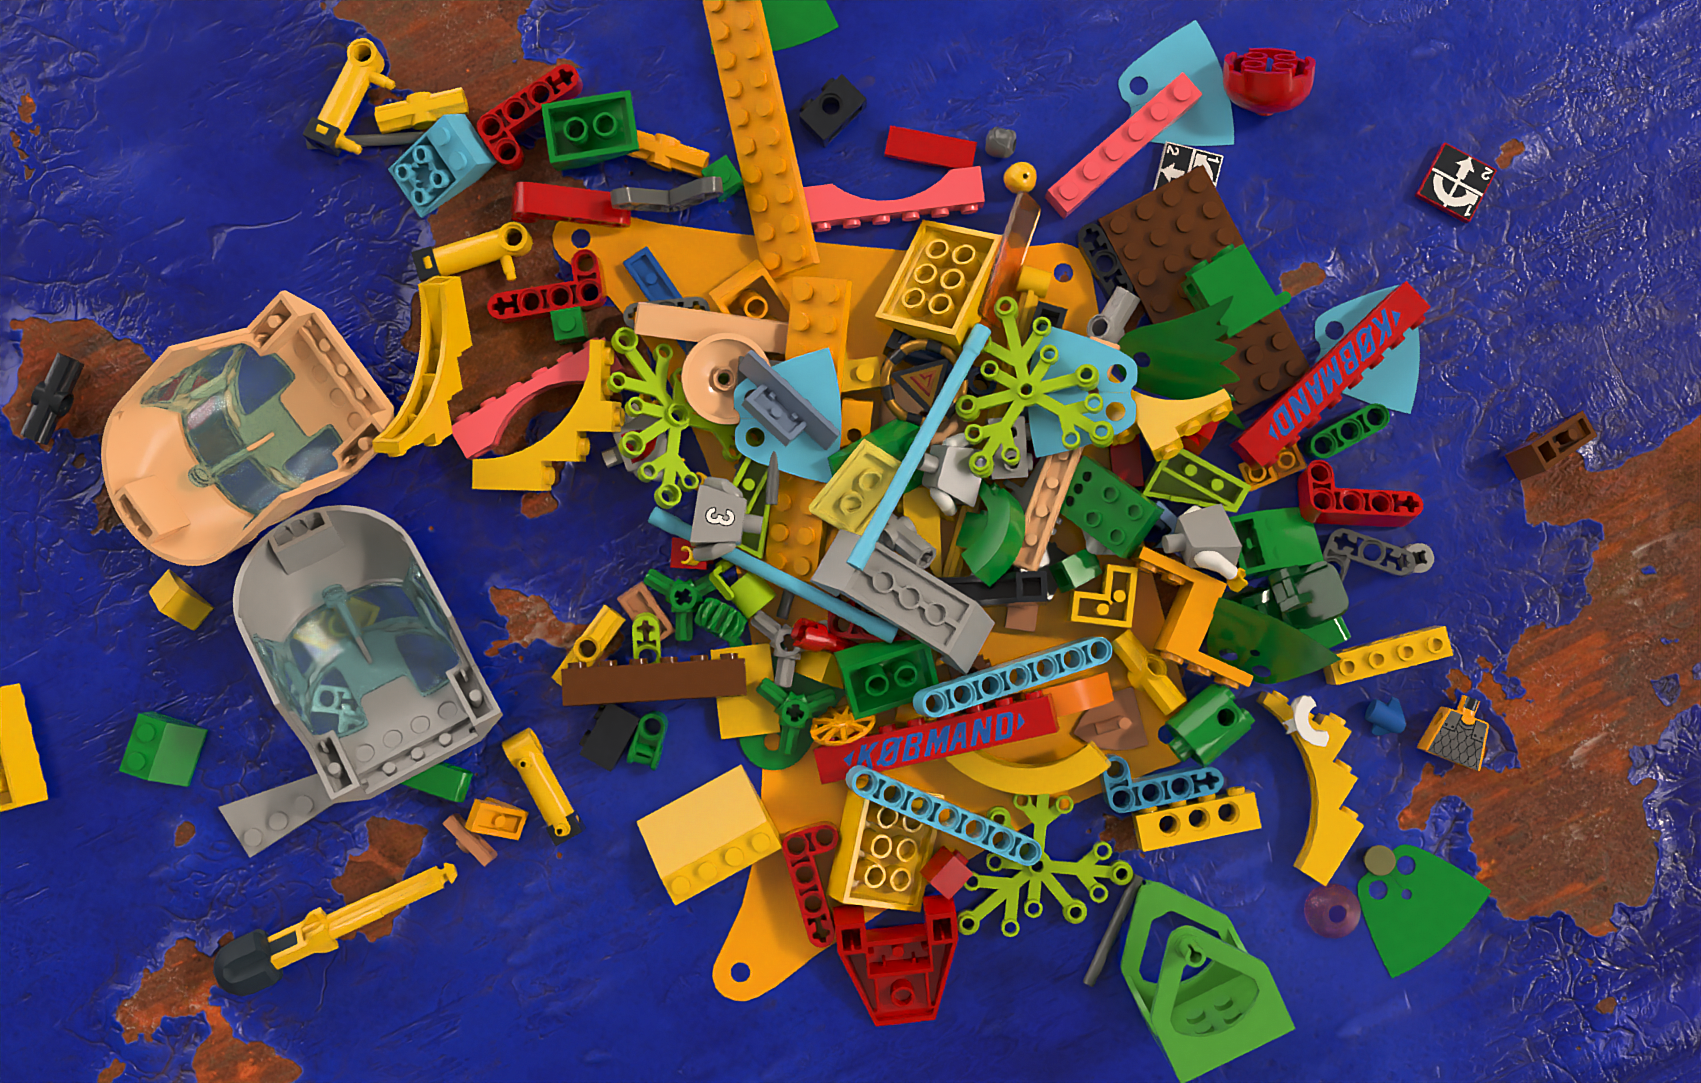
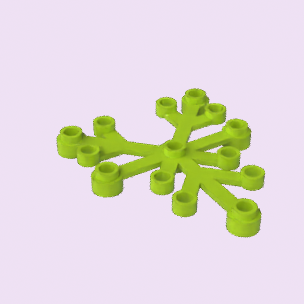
M1008 296L999 298L994 304V313L997 320L1004 324L1010 351L994 343L991 336H989L987 339L989 341L988 344L983 347L980 353H988L1015 368L1017 379L1000 370L995 361L987 360L980 368L983 378L988 381H995L1010 390L979 398L972 395H964L956 402L955 409L958 417L967 422L977 419L981 410L1013 402L1000 422L982 427L977 424H971L965 429V437L970 444L976 445L982 442V440L990 438L982 451L976 452L971 456L969 467L972 474L978 478H986L993 473L995 467L993 457L1001 444L1003 446L1001 456L1005 464L1012 466L1020 461V451L1015 446L1011 428L1023 409L1035 404L1059 417L1063 431L1062 444L1067 450H1075L1081 444L1080 435L1074 426L1089 433L1090 441L1094 446L1099 448L1109 446L1114 440L1112 425L1107 421L1094 422L1082 415L1086 413L1097 414L1102 411L1103 399L1099 394L1091 393L1084 401L1063 405L1045 395L1046 393L1077 386L1083 391L1095 389L1099 384L1097 368L1091 364H1083L1076 369L1075 373L1042 381L1051 365H1054L1059 359L1057 348L1053 345H1045L1040 350L1039 362L1029 376L1027 364L1044 337L1051 333V322L1046 317L1035 319L1033 322V332L1022 348L1015 322L1019 314L1017 302ZM1003 304L1011 305L1008 311L1000 309ZM1044 323L1048 326L1045 331L1037 330L1039 324ZM1052 351L1055 353V356L1052 359H1046L1044 354ZM987 367H994L996 370L993 374L988 375L985 373ZM1089 371L1092 373V377L1090 379H1083L1081 374ZM1024 387L1032 388V392L1029 395L1022 394L1021 390ZM1093 399L1100 402L1096 408H1091L1088 405ZM966 402L973 404L970 410H963L962 405ZM1099 428H1105L1107 434L1100 437L1096 434V431ZM973 430L980 432L979 436L975 439L969 437V433ZM1068 436H1075L1077 438L1074 444H1068L1065 440ZM1009 451L1017 453L1016 457L1012 460L1005 457ZM983 458L987 461L983 467L976 466L978 459Z
M622 327L612 336L611 344L616 352L625 354L642 380L626 377L622 372H614L608 378L607 386L615 393L625 389L655 397L660 405L644 402L639 397H632L625 404V412L634 418L643 414L659 418L660 420L640 433L634 431L626 433L620 439L618 448L624 457L636 458L645 450L646 443L668 430L666 452L654 461L642 464L637 470V475L642 482L648 483L657 477L658 472L663 470L662 484L656 489L654 499L661 508L670 509L680 502L682 497L681 490L691 492L699 483L697 475L690 472L678 455L681 431L690 426L713 432L723 446L722 455L724 459L734 462L742 456V453L736 447L735 441L732 439V437L735 438V429L738 425L718 424L706 420L699 415L692 414L695 411L688 402L685 403L682 382L676 377L677 374L681 375L682 368L676 369L670 376V382L674 386L671 398L666 391L669 360L673 356L672 348L668 344L662 343L653 350L652 355L656 361L654 374L635 348L638 344L637 334L629 327ZM619 339L624 340L627 344V347L623 346L619 342ZM659 350H663L667 357H662L659 354ZM721 373L718 377L719 382L722 385L726 384L728 376L725 373ZM613 378L619 379L621 386L615 385ZM631 403L638 405L639 411L633 410ZM672 413L678 415L679 421L672 417ZM756 427L749 429L745 437L746 442L752 447L762 445L765 439L764 432ZM751 433L757 436V441L752 438ZM626 443L632 444L634 451H630L626 447ZM729 448L735 450L736 456L730 454ZM644 468H648L651 471V477L645 475ZM676 474L679 477L678 486L675 484ZM684 478H689L692 486L686 485ZM662 493H666L669 496V502L663 499Z
M1014 794L1012 798L1013 804L1016 808L1023 810L1034 824L1033 839L1040 844L1042 849V855L1039 860L1042 862V868L1035 871L1032 869V865H1022L994 852L989 853L985 861L991 871H999L1002 868L1020 871L1012 878L979 875L975 871H971L973 873L972 876L977 877V883L974 886H969L965 883L966 889L974 891L981 887L997 890L975 909H963L957 913L958 931L964 935L974 934L980 926V920L1006 899L1005 916L1001 922V930L1007 937L1016 936L1020 929L1017 922L1019 889L1028 880V897L1024 903V911L1029 917H1039L1043 911L1042 904L1040 903L1042 881L1061 903L1062 914L1065 919L1073 924L1080 923L1087 916L1085 904L1078 898H1071L1051 873L1076 875L1089 890L1091 899L1100 903L1107 899L1108 890L1103 884L1098 883L1094 877L1110 878L1117 885H1126L1133 877V869L1126 861L1120 859L1114 860L1109 866L1096 864L1099 860L1108 859L1112 854L1111 846L1105 841H1097L1093 845V849L1077 863L1050 860L1049 856L1044 852L1046 827L1059 815L1071 812L1074 807L1073 800L1068 795H1059L1055 799L1054 804L1048 808L1050 794L1037 795L1035 807L1031 802L1030 795H1025L1027 796V803L1025 805H1018L1017 797L1024 794ZM1060 800H1069L1067 809L1059 808ZM993 806L987 811L986 818L993 821L995 815L1002 814L1004 816L1002 825L1015 830L1010 824V814L1004 807ZM1027 843L1023 844L1020 848L1019 854L1021 856L1026 855L1029 851ZM1105 845L1107 846V853L1102 856L1098 855V847ZM994 856L1000 858V864L996 867L989 864L990 859ZM1124 868L1126 869V876L1121 879L1117 878L1116 872ZM1096 888L1103 889V895L1099 898L1093 896V891ZM1031 903L1038 904V910L1035 913L1028 911V906ZM1073 907H1079L1081 910L1077 917L1070 915V910ZM964 919H972V927H963L962 923ZM1008 922H1013L1015 924L1014 931L1007 932L1005 925Z

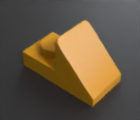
M486 797L485 801L475 799L465 828L471 832L519 840L529 812L491 797Z

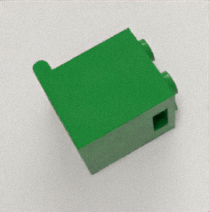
M1244 243L1237 248L1233 244L1225 247L1210 258L1212 261L1210 264L1207 260H1204L1195 265L1190 271L1185 273L1187 279L1180 284L1196 312L1234 295L1229 308L1216 324L1229 326L1225 334L1215 339L1218 342H1224L1291 301V294L1287 291L1275 296Z

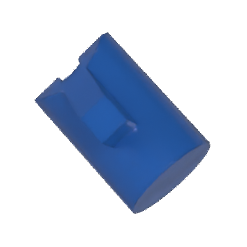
M1391 696L1386 704L1375 698L1366 710L1365 720L1374 724L1371 728V733L1379 736L1388 733L1397 734L1404 731L1406 723L1399 699Z

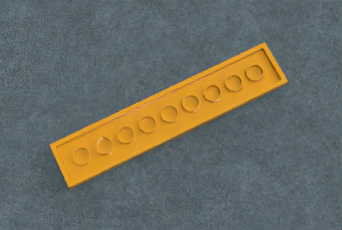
M702 0L761 264L773 280L820 264L761 0Z
M793 276L785 361L829 348L836 370L841 397L852 281ZM780 470L778 504L771 505L765 563L801 581L810 582L825 554L828 523L812 514L808 506L827 483L799 477Z

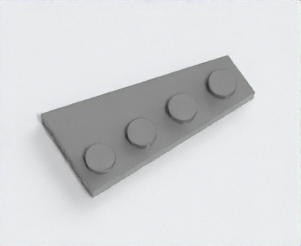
M317 773L218 808L248 856L253 857L335 803L331 801Z

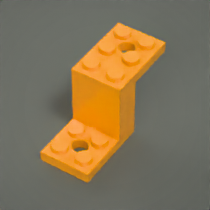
M1138 547L1132 557L1127 559L1135 563L1133 567L1146 574H1150V572L1161 574L1160 580L1170 585H1180L1153 649L1161 652L1160 657L1170 663L1182 665L1184 662L1188 664L1186 669L1200 676H1215L1213 682L1219 685L1224 684L1228 688L1238 690L1239 686L1249 687L1254 677L1253 675L1198 651L1214 616L1213 611L1218 598L1222 597L1227 584L1146 547Z

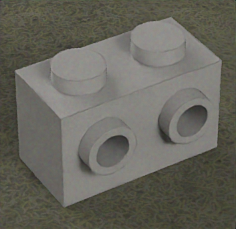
M1025 416L1018 417L1011 428L1015 446L1020 451V461L1012 466L1005 464L1001 456L1003 450L1001 444L993 457L995 467L993 473L989 476V480L1028 477V471L1033 470L1032 454L1027 453L1026 441L1031 440L1030 423H1025ZM1002 418L986 419L985 426L998 423ZM1009 451L1005 457L1012 460L1016 457L1017 453Z

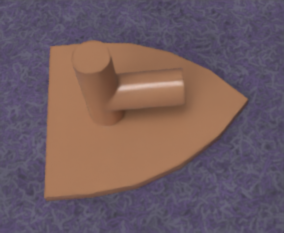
M1133 687L1113 692L1114 701L1088 709L1081 717L1074 731L1075 735L1087 743L1092 740L1098 747L1103 749L1126 750L1148 745Z

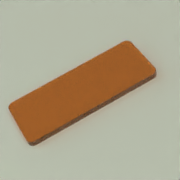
M1020 190L1016 196L977 310L978 316L992 327L998 329L1002 326V322L998 321L995 316L994 304L1001 297H1012L1041 212L1040 205L1026 191ZM1003 304L1000 309L1007 311L1009 304Z

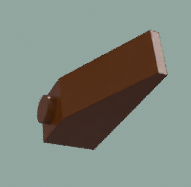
M1582 410L1522 443L1505 454V457L1516 477L1521 481L1548 470L1597 437V434Z

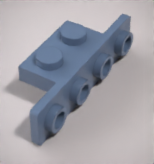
M750 350L743 358L738 369L758 388L745 398L741 405L785 447L805 431L824 450H828L840 435V431L834 427L831 421L819 413L807 399L803 398L786 379L773 370L762 357L753 350Z

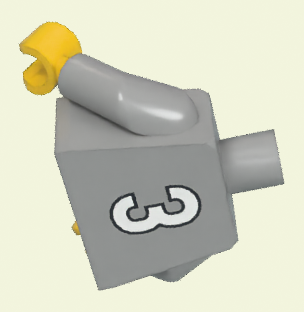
M701 472L696 473L697 477L702 480L694 489L698 491L690 538L691 546H695V548L688 546L681 548V551L689 552L690 554L689 558L686 561H681V563L692 566L697 565L701 561L714 560L732 552L736 546L741 545L743 532L761 534L763 516L746 514L747 500L743 498L742 492L730 481L724 478L707 477Z

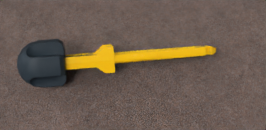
M443 863V869H439L437 866L432 867L329 914H326L319 907L310 911L302 922L271 936L262 929H256L245 934L219 950L213 967L216 981L224 991L241 997L254 994L272 986L282 979L283 967L313 953L333 951L339 948L336 938L443 889L444 883L448 880L452 884L458 876L454 864Z

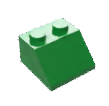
M154 711L138 713L119 771L148 781L188 787L191 783L208 729Z

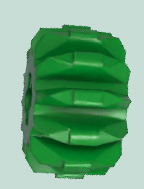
M714 598L705 599L698 608L694 619L696 625L700 626L701 629L728 643H734L741 636L747 619L741 612Z

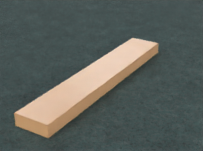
M638 302L633 331L635 334L692 342H700L714 334L735 333L749 338L763 351L786 354L788 322Z

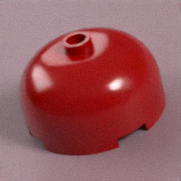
M1249 48L1248 53L1237 56L1236 52H1231L1224 58L1223 87L1227 96L1234 104L1245 110L1255 112L1257 115L1270 116L1273 113L1285 112L1300 105L1310 94L1314 82L1316 61L1311 56L1305 57V60L1298 58L1296 51L1279 48ZM1268 58L1273 59L1271 72H1266Z

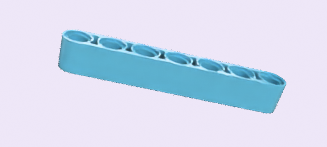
M1083 637L921 689L914 695L913 707L919 715L933 718L941 717L1103 664L1111 658L1112 645L1103 637ZM1093 643L1097 647V653L1094 657L1090 650ZM1066 652H1069L1071 656V661L1068 666H1066L1064 663V655L1066 654ZM1040 660L1044 664V670L1041 675L1037 672V664ZM1012 669H1015L1017 680L1012 684L1009 675ZM987 677L990 681V688L985 693L982 689V682ZM960 686L963 696L957 702L954 698V691ZM932 695L935 699V706L929 711L926 707V700Z
M854 766L846 774V784L849 789L863 798L1022 865H1034L1041 858L1042 849L1040 844L1021 832L865 766ZM867 774L869 779L867 785L863 788H857L856 779L858 776ZM894 785L896 789L894 797L885 800L884 790L888 786ZM917 797H922V807L917 811H912V801ZM948 808L950 812L949 818L945 822L940 823L938 819L939 813L943 809ZM975 820L976 829L974 832L966 834V825L968 822ZM1002 831V841L998 845H993L994 835ZM1029 843L1028 853L1020 856L1021 846Z

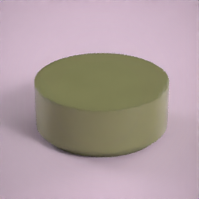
M1374 845L1366 850L1363 862L1365 868L1370 873L1383 876L1389 874L1394 869L1396 859L1394 853L1388 847Z

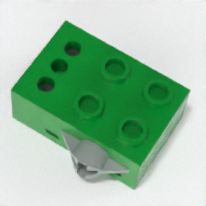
M1085 455L1076 466L1060 509L1062 515L1082 529L1086 540V549L1089 553L1096 555H1118L1120 558L1126 559L1132 557L1165 511L1097 460Z

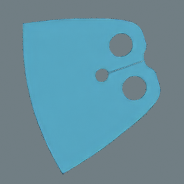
M1196 20L1166 37L1143 54L1119 78L1118 85L1121 96L1131 107L1129 118L1182 72L1202 93L1198 102L1150 142L1165 144L1167 141L1189 146L1234 145L1231 102L1223 87V72L1212 46ZM1135 77H1143L1148 83V89L1142 95H1136L1130 90V81Z
M1397 286L1363 295L1340 304L1319 316L1315 322V338L1319 342L1321 350L1315 363ZM1332 321L1341 323L1344 328V334L1337 340L1330 339L1325 332L1327 324ZM1418 327L1414 330L1408 328L1402 334L1405 339L1396 348L1391 350L1388 347L1382 353L1385 357L1382 362L1372 370L1367 367L1361 373L1364 377L1362 381L1351 390L1346 387L1341 393L1370 404L1378 403L1388 409L1411 414L1419 374L1420 346Z
M1041 324L1039 331H1045L1048 326ZM1052 327L1051 333L1044 337L1032 356L1030 374L1039 362L1040 350L1045 345L1055 346L1058 350L1059 359L1054 365H1051L1042 381L1075 373L1076 369L1083 364L1095 366L1099 372L1097 388L1099 395L1103 399V409L1097 414L1086 413L1082 415L1094 422H1109L1114 429V435L1128 429L1133 425L1136 418V403L1131 397V389L1137 382V365L1135 361L1115 348L1082 335ZM1052 351L1044 354L1046 359H1052L1055 356V353ZM1114 364L1122 365L1127 372L1125 380L1121 383L1111 382L1107 377V371L1110 366ZM1085 371L1081 374V377L1083 379H1090L1092 373ZM1077 386L1046 393L1045 395L1063 405L1084 401L1089 394L1088 391H1083ZM1028 387L1029 395L1032 392V388ZM1095 399L1088 403L1091 408H1096L1100 404ZM1112 402H1120L1125 407V415L1119 421H1112L1106 415V407ZM1037 404L1028 407L1031 437L1036 458L1069 451L1062 444L1063 431L1059 417ZM1074 426L1081 439V444L1078 448L1092 444L1089 433ZM1099 428L1096 434L1100 437L1105 436L1107 430ZM1068 436L1065 441L1068 444H1074L1077 438L1075 436Z
M825 348L789 359L771 368L782 378L786 379L803 398L807 399L819 413L831 421L834 427L840 431V435L828 450H824L805 431L785 447L741 405L746 393L749 390H756L758 388L748 378L742 381L734 390V408L738 411L740 418H748L740 419V423L735 429V444L738 451L758 463L769 466L771 455L775 451L778 470L828 483L832 478L827 457L840 451L842 421L836 370L830 350ZM754 427L761 429L765 435L763 444L758 447L750 446L745 438L747 431Z

